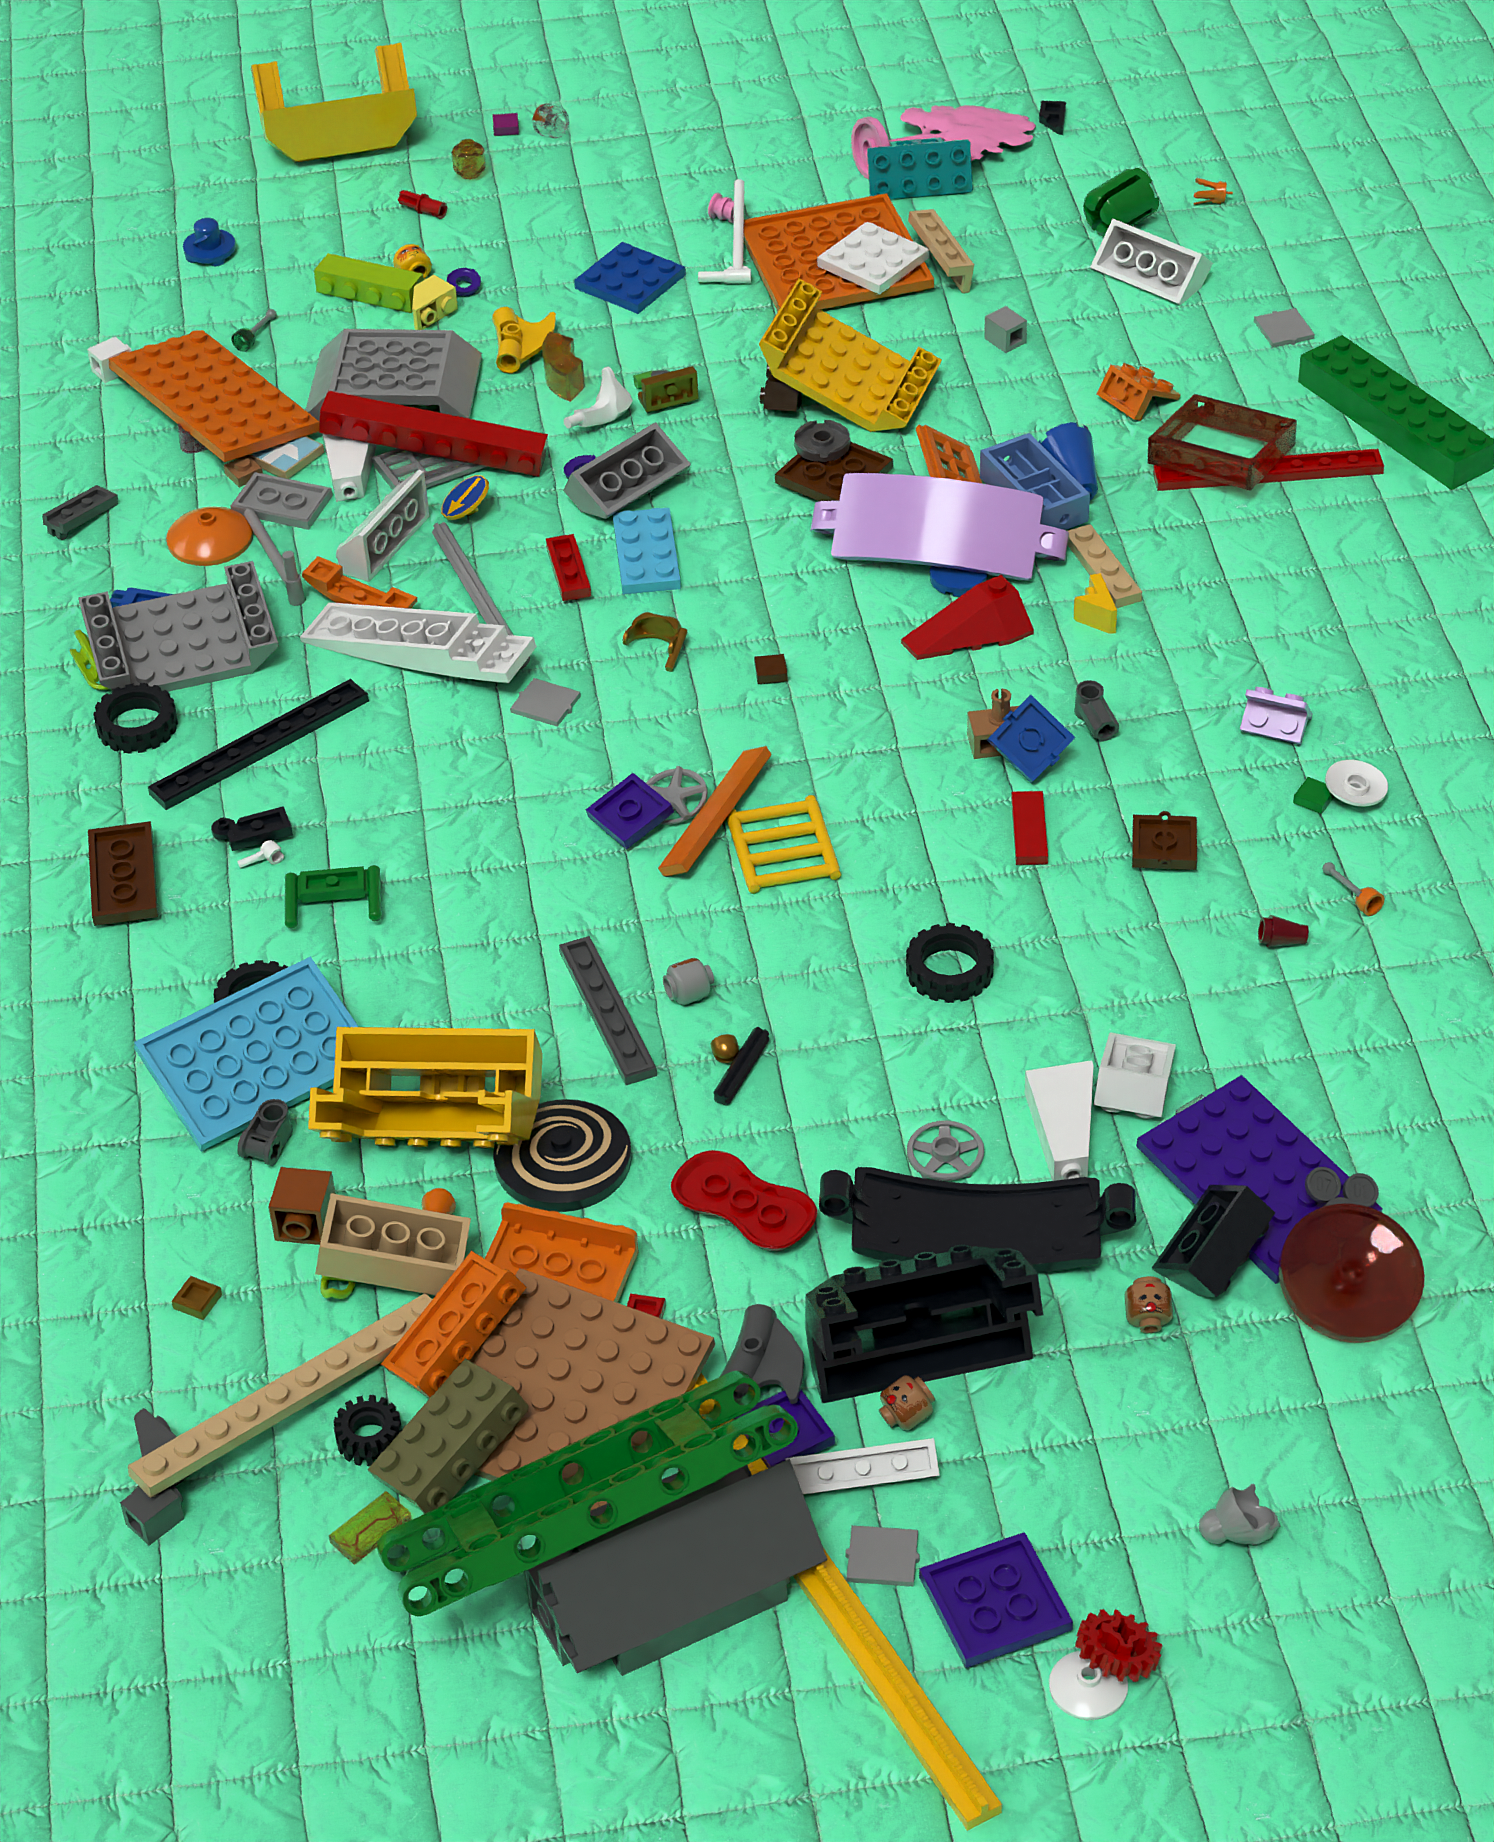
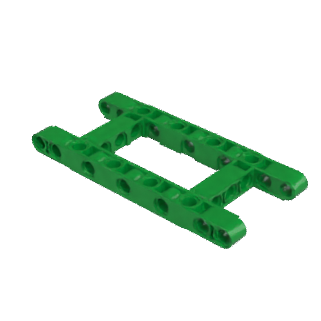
M732 1371L680 1396L662 1401L387 1531L378 1540V1554L387 1569L393 1572L408 1571L459 1547L457 1550L408 1572L399 1582V1598L407 1612L413 1616L421 1617L428 1615L485 1587L498 1584L718 1481L734 1470L788 1446L797 1436V1422L784 1408L778 1405H769L756 1409L712 1430L716 1426L751 1411L760 1399L761 1393L758 1384L745 1372ZM743 1383L748 1384V1391L745 1396L738 1399L734 1398L735 1388ZM713 1399L715 1403L712 1411L707 1414H700L701 1404L705 1400ZM776 1418H783L784 1423L781 1430L776 1433H769L770 1423ZM639 1431H646L645 1441L641 1445L632 1446L631 1439L633 1435ZM748 1434L749 1439L746 1446L738 1450L733 1449L735 1439L740 1435ZM571 1463L579 1465L578 1471L574 1476L569 1478L562 1477V1471L565 1466ZM673 1467L678 1468V1475L672 1482H662V1476L666 1470ZM506 1495L510 1497L509 1503L505 1508L500 1510L492 1508L493 1502L499 1496ZM599 1501L607 1502V1508L604 1513L598 1516L590 1515V1510L595 1503ZM438 1528L441 1530L439 1537L435 1541L425 1542L422 1540L424 1533L428 1529ZM527 1535H534L536 1537L533 1546L529 1549H518V1543L521 1538ZM397 1544L406 1546L405 1552L400 1557L390 1558L387 1556L392 1546ZM451 1570H463V1576L458 1582L452 1584L445 1582V1577ZM418 1586L427 1588L425 1596L420 1600L408 1599V1595L413 1588Z

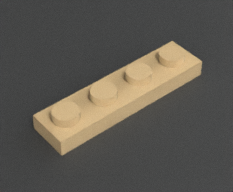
M1091 524L1068 530L1067 545L1090 575L1102 574L1116 609L1142 601L1141 589Z

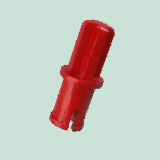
M404 190L399 193L398 202L416 209L419 214L426 213L442 219L447 213V204L445 202L431 199L427 194L418 195Z

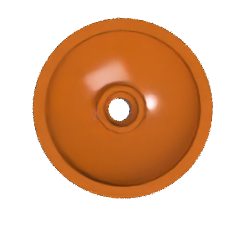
M208 506L194 509L179 517L169 528L166 540L170 553L176 559L191 565L212 566L233 560L244 553L252 542L253 531L243 514L226 507Z

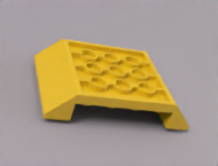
M798 278L759 342L773 377L870 432L906 427L942 359L918 346L910 361L900 354L891 351L877 341L856 331L851 326L816 308L815 306L822 291Z

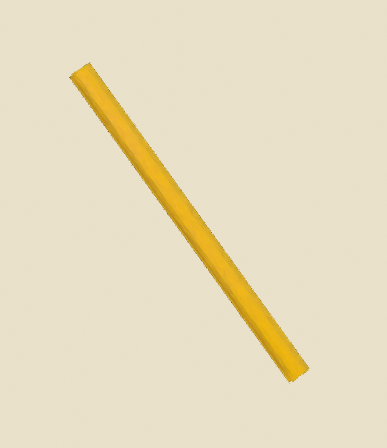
M700 1373L693 1389L708 1383L702 1373ZM713 1399L705 1400L701 1404L700 1414H707L712 1411L715 1403ZM731 1419V1420H729V1421H727V1422H725V1423H723V1424H721V1425H719V1426H716V1427L712 1428V1430H714V1429H716V1428H718V1427H720V1426H722V1425H724V1424H726V1423H729V1422L733 1421L734 1419ZM744 1434L735 1439L733 1449L738 1450L746 1446L748 1439ZM761 1458L747 1464L751 1475L768 1469ZM824 1549L827 1561L794 1575L793 1577L965 1829L968 1831L1001 1814L1002 1804Z

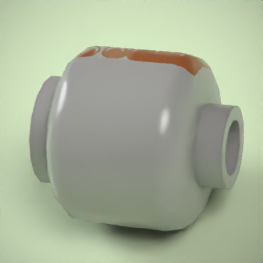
M690 958L670 965L666 975L663 976V985L667 996L671 1001L675 1000L680 1005H686L708 997L710 984L714 983V976L710 966H704L697 958Z

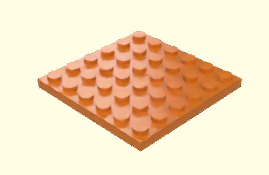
M887 193L744 220V244L777 311L783 305L798 278L822 291L815 306L820 310L934 288V278L925 261L880 295L817 266L818 256L866 222L873 223L876 226L913 241Z

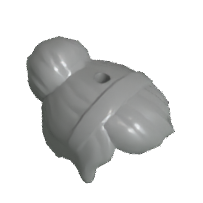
M1251 1484L1244 1490H1238L1235 1487L1226 1490L1221 1495L1216 1508L1208 1510L1200 1519L1199 1532L1203 1538L1213 1544H1220L1228 1539L1235 1543L1257 1545L1272 1538L1281 1525L1277 1515L1270 1508L1259 1506V1499L1255 1494L1256 1486Z

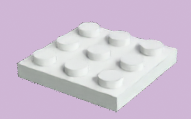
M866 222L818 256L817 266L880 295L929 258V249L873 223Z

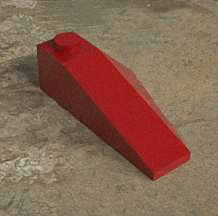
M999 575L971 588L903 637L901 644L917 660L950 655L953 654L954 649L971 647V650L974 651L980 650L983 644L997 642L999 646L1009 645L1033 635L1034 629L1018 590L1002 575Z

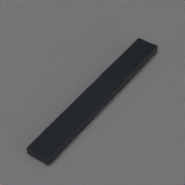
M349 679L148 786L149 795L165 810H168L369 702L368 693L352 679Z

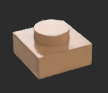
M249 455L237 458L223 465L225 475L239 488L246 485L255 472L263 474L262 467Z

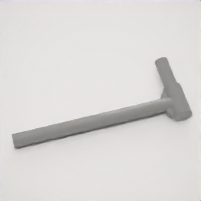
M253 509L245 510L244 517L286 585L289 603L293 606L303 604L305 597L301 577L297 573L294 553L292 551H285L281 556Z

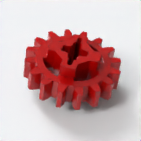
M1100 1609L1098 1616L1089 1613L1086 1621L1082 1620L1076 1635L1075 1647L1081 1649L1079 1654L1081 1659L1091 1660L1089 1668L1096 1669L1100 1667L1103 1669L1102 1675L1104 1677L1114 1675L1118 1681L1123 1682L1124 1676H1129L1133 1682H1138L1140 1675L1149 1678L1152 1670H1156L1161 1657L1162 1644L1156 1642L1158 1637L1156 1632L1146 1631L1148 1623L1142 1622L1138 1624L1134 1622L1135 1615L1130 1614L1127 1617L1121 1615L1120 1611L1116 1609L1113 1615H1109L1104 1609Z

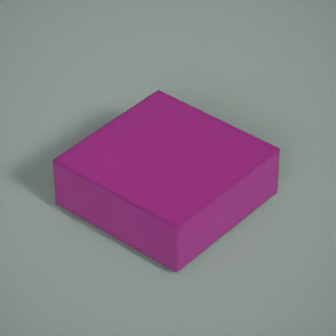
M518 113L493 114L494 136L519 134Z

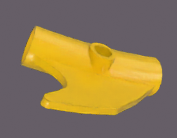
M509 307L498 308L493 313L492 321L498 340L496 365L500 371L504 373L518 371L521 363L533 357L551 343L556 324L555 312H550L542 321L536 323L528 322L518 317L514 310Z

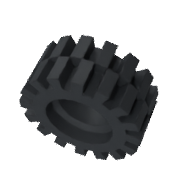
M369 1395V1401H364L363 1396L356 1397V1404L349 1400L345 1403L346 1410L340 1407L337 1411L338 1417L334 1418V1432L338 1451L341 1455L344 1454V1458L348 1462L354 1458L355 1465L361 1466L363 1460H366L367 1466H371L373 1460L377 1459L402 1431L399 1411H396V1406L392 1402L388 1405V1401L384 1397H381L379 1402H377L376 1395ZM365 1425H378L382 1427L378 1433L372 1436L364 1437L354 1434L356 1430Z

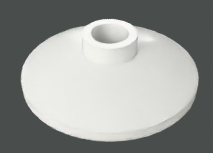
M1342 760L1336 762L1329 767L1325 776L1328 790L1339 800L1355 806L1375 805L1385 798L1388 791V782L1383 773L1376 767L1363 761Z
M1081 1651L1072 1652L1062 1657L1051 1671L1049 1690L1053 1701L1063 1712L1082 1720H1098L1106 1718L1120 1709L1128 1693L1127 1676H1124L1123 1682L1118 1681L1114 1675L1104 1677L1102 1675L1103 1669L1100 1667L1091 1669L1089 1668L1091 1660L1080 1658L1079 1654ZM1091 1676L1094 1677V1679L1087 1680L1084 1677Z

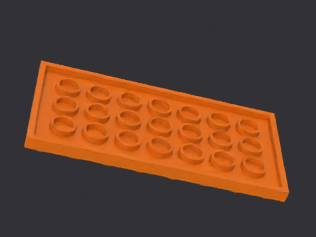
M195 330L188 335L169 338L165 342L146 345L142 349L123 352L119 356L109 358V368L223 462L319 432L320 421L203 330Z

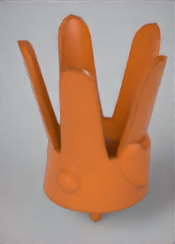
M1200 178L1195 179L1196 183L1213 188L1214 190L1194 193L1193 196L1195 198L1210 199L1196 202L1194 205L1207 202L1221 204L1225 202L1226 194H1233V192L1226 191V182L1219 181L1215 183Z

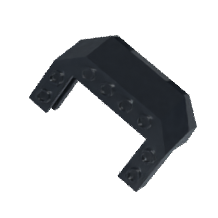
M957 1245L951 1247L949 1252L939 1254L923 1252L915 1255L914 1259L901 1262L896 1259H890L880 1262L877 1267L867 1269L851 1267L845 1269L843 1274L833 1275L805 1295V1331L811 1370L822 1404L883 1391L905 1375L913 1379L920 1377L923 1382L1033 1359L1027 1311H1032L1036 1317L1043 1315L1038 1273L1019 1250Z

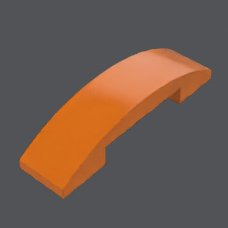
M319 556L302 572V577L312 587L336 603L411 609L418 601L416 596L392 587L385 593L344 576L343 566Z

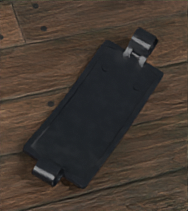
M858 1167L855 1169L854 1184L851 1176L841 1170H830L821 1176L819 1209L828 1217L852 1224V1251L863 1256L882 1261L896 1259L901 1262L914 1259L915 1255L923 1252H933L935 1254L949 1252L951 1247L957 1245L1019 1250L1035 1271L1040 1273L1085 1267L1099 1263L1101 1257L1100 1236L1124 1231L1135 1225L1136 1193L1135 1189L1128 1184L1114 1183L1105 1188L1100 1198L1099 1180L1089 1177L1023 1184H968L919 1178L872 1167Z

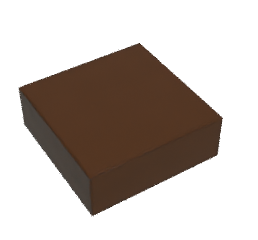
M784 654L754 657L757 684L788 681Z

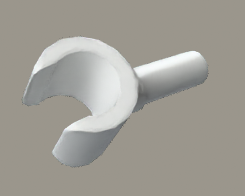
M268 840L262 844L259 852L237 862L240 868L267 859L274 865L280 863L284 859V855L280 852L281 848L276 842Z

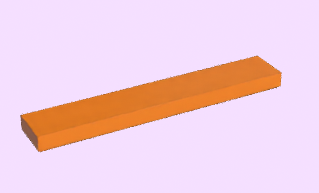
M767 746L745 750L741 753L658 867L663 876L667 877L689 871L769 760L771 753Z

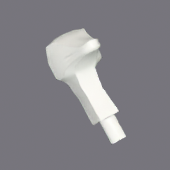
M609 366L602 369L601 387L596 403L589 408L574 410V415L564 418L566 428L576 425L589 427L611 422L624 414L633 402L631 395L619 383Z

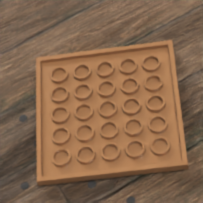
M519 1268L515 1276L527 1288L469 1361L511 1385L528 1404V1411L474 1475L492 1481L662 1401L680 1396L692 1390L715 1346L714 1337ZM639 1431L635 1433L631 1439V1445H641L646 1439L647 1432ZM571 1463L565 1466L562 1471V1477L569 1478L574 1476L578 1471L579 1465ZM599 1501L592 1506L591 1510L603 1506L607 1502Z

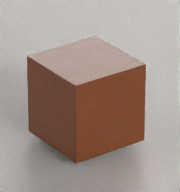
M280 1167L269 1203L275 1241L320 1245L331 1193L336 1194L332 1171Z

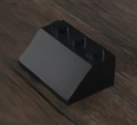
M1209 1185L1154 1263L1152 1269L1198 1296L1218 1297L1229 1287L1230 1278L1237 1268L1247 1261L1250 1256V1249L1257 1239L1267 1232L1269 1222L1275 1212L1248 1186Z

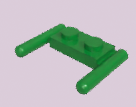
M372 865L365 870L364 866L302 871L300 875L292 872L285 875V926L290 929L297 926L298 900H301V903L365 898V894H368L369 919L372 921L380 920L382 916L380 868Z

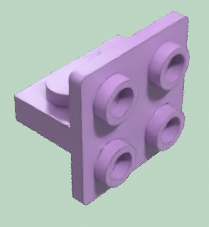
M1255 687V691L1247 689L1245 694L1247 704L1240 726L1241 732L1301 745L1307 721L1312 718V712L1308 704L1303 702L1304 698L1288 693L1285 695V698L1273 695L1274 691L1263 687Z

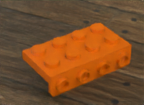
M504 1203L501 1209L502 1222L487 1252L486 1260L502 1270H509L514 1275L521 1268L618 1303L639 1253L635 1230L622 1225H612L589 1218L565 1215L557 1211L532 1208L524 1204Z
M471 1251L381 1365L402 1381L430 1398L465 1358L468 1360L472 1358L527 1287L509 1270H502Z

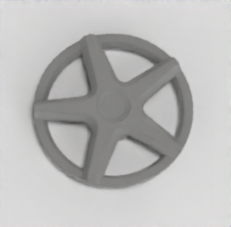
M680 766L660 772L646 782V784L671 803L673 810H676L681 818L664 820L660 823L663 825L678 824L692 818L701 810L707 798V786L703 778L696 772L683 769ZM682 775L693 778L699 785L682 788ZM672 776L668 787L653 786L659 780ZM702 793L700 803L689 813L685 805L686 797Z
M935 1121L920 1127L913 1133L907 1144V1157L912 1167L921 1174L922 1178H931L939 1181H952L964 1177L970 1178L983 1161L984 1144L980 1136L965 1124L955 1121ZM939 1126V1136L932 1143L916 1140L922 1132ZM949 1126L967 1131L974 1139L959 1143L955 1137L951 1136ZM978 1148V1155L975 1161L968 1167L959 1157L960 1153ZM913 1149L932 1155V1158L925 1167L918 1163L914 1157ZM943 1163H949L959 1172L937 1173L934 1171Z

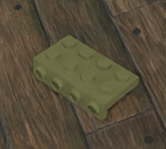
M465 1358L367 1470L375 1479L416 1505L424 1514L452 1500L528 1411V1404L511 1385Z

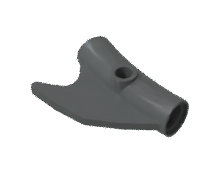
M763 1304L751 1305L745 1310L735 1348L720 1376L736 1370L743 1371L760 1388L769 1384L780 1385L786 1393L789 1402L795 1404L798 1402L803 1382V1352L792 1334L776 1317L777 1315L771 1307ZM748 1384L738 1385L733 1393L734 1398L738 1399L745 1396L748 1391Z

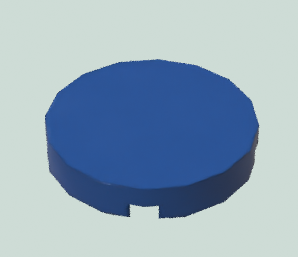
M938 566L930 567L932 586L943 594H946L947 591L953 593V596L956 597L962 596L977 584L988 580V574Z

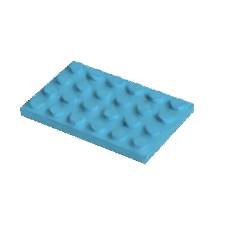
M310 956L135 1041L134 1049L200 1151H203L245 1130L263 1102L270 1099H280L289 1108L309 1098L310 1087L325 1090L333 1086L337 1027H358V1025Z

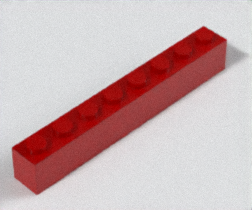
M329 390L320 409L319 433L538 477L546 457L548 434Z

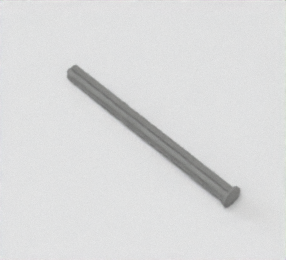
M445 522L441 524L435 523L433 525L434 530L432 531L434 537L486 624L505 625L508 635H513ZM530 656L520 669H523L527 666V664L530 661Z

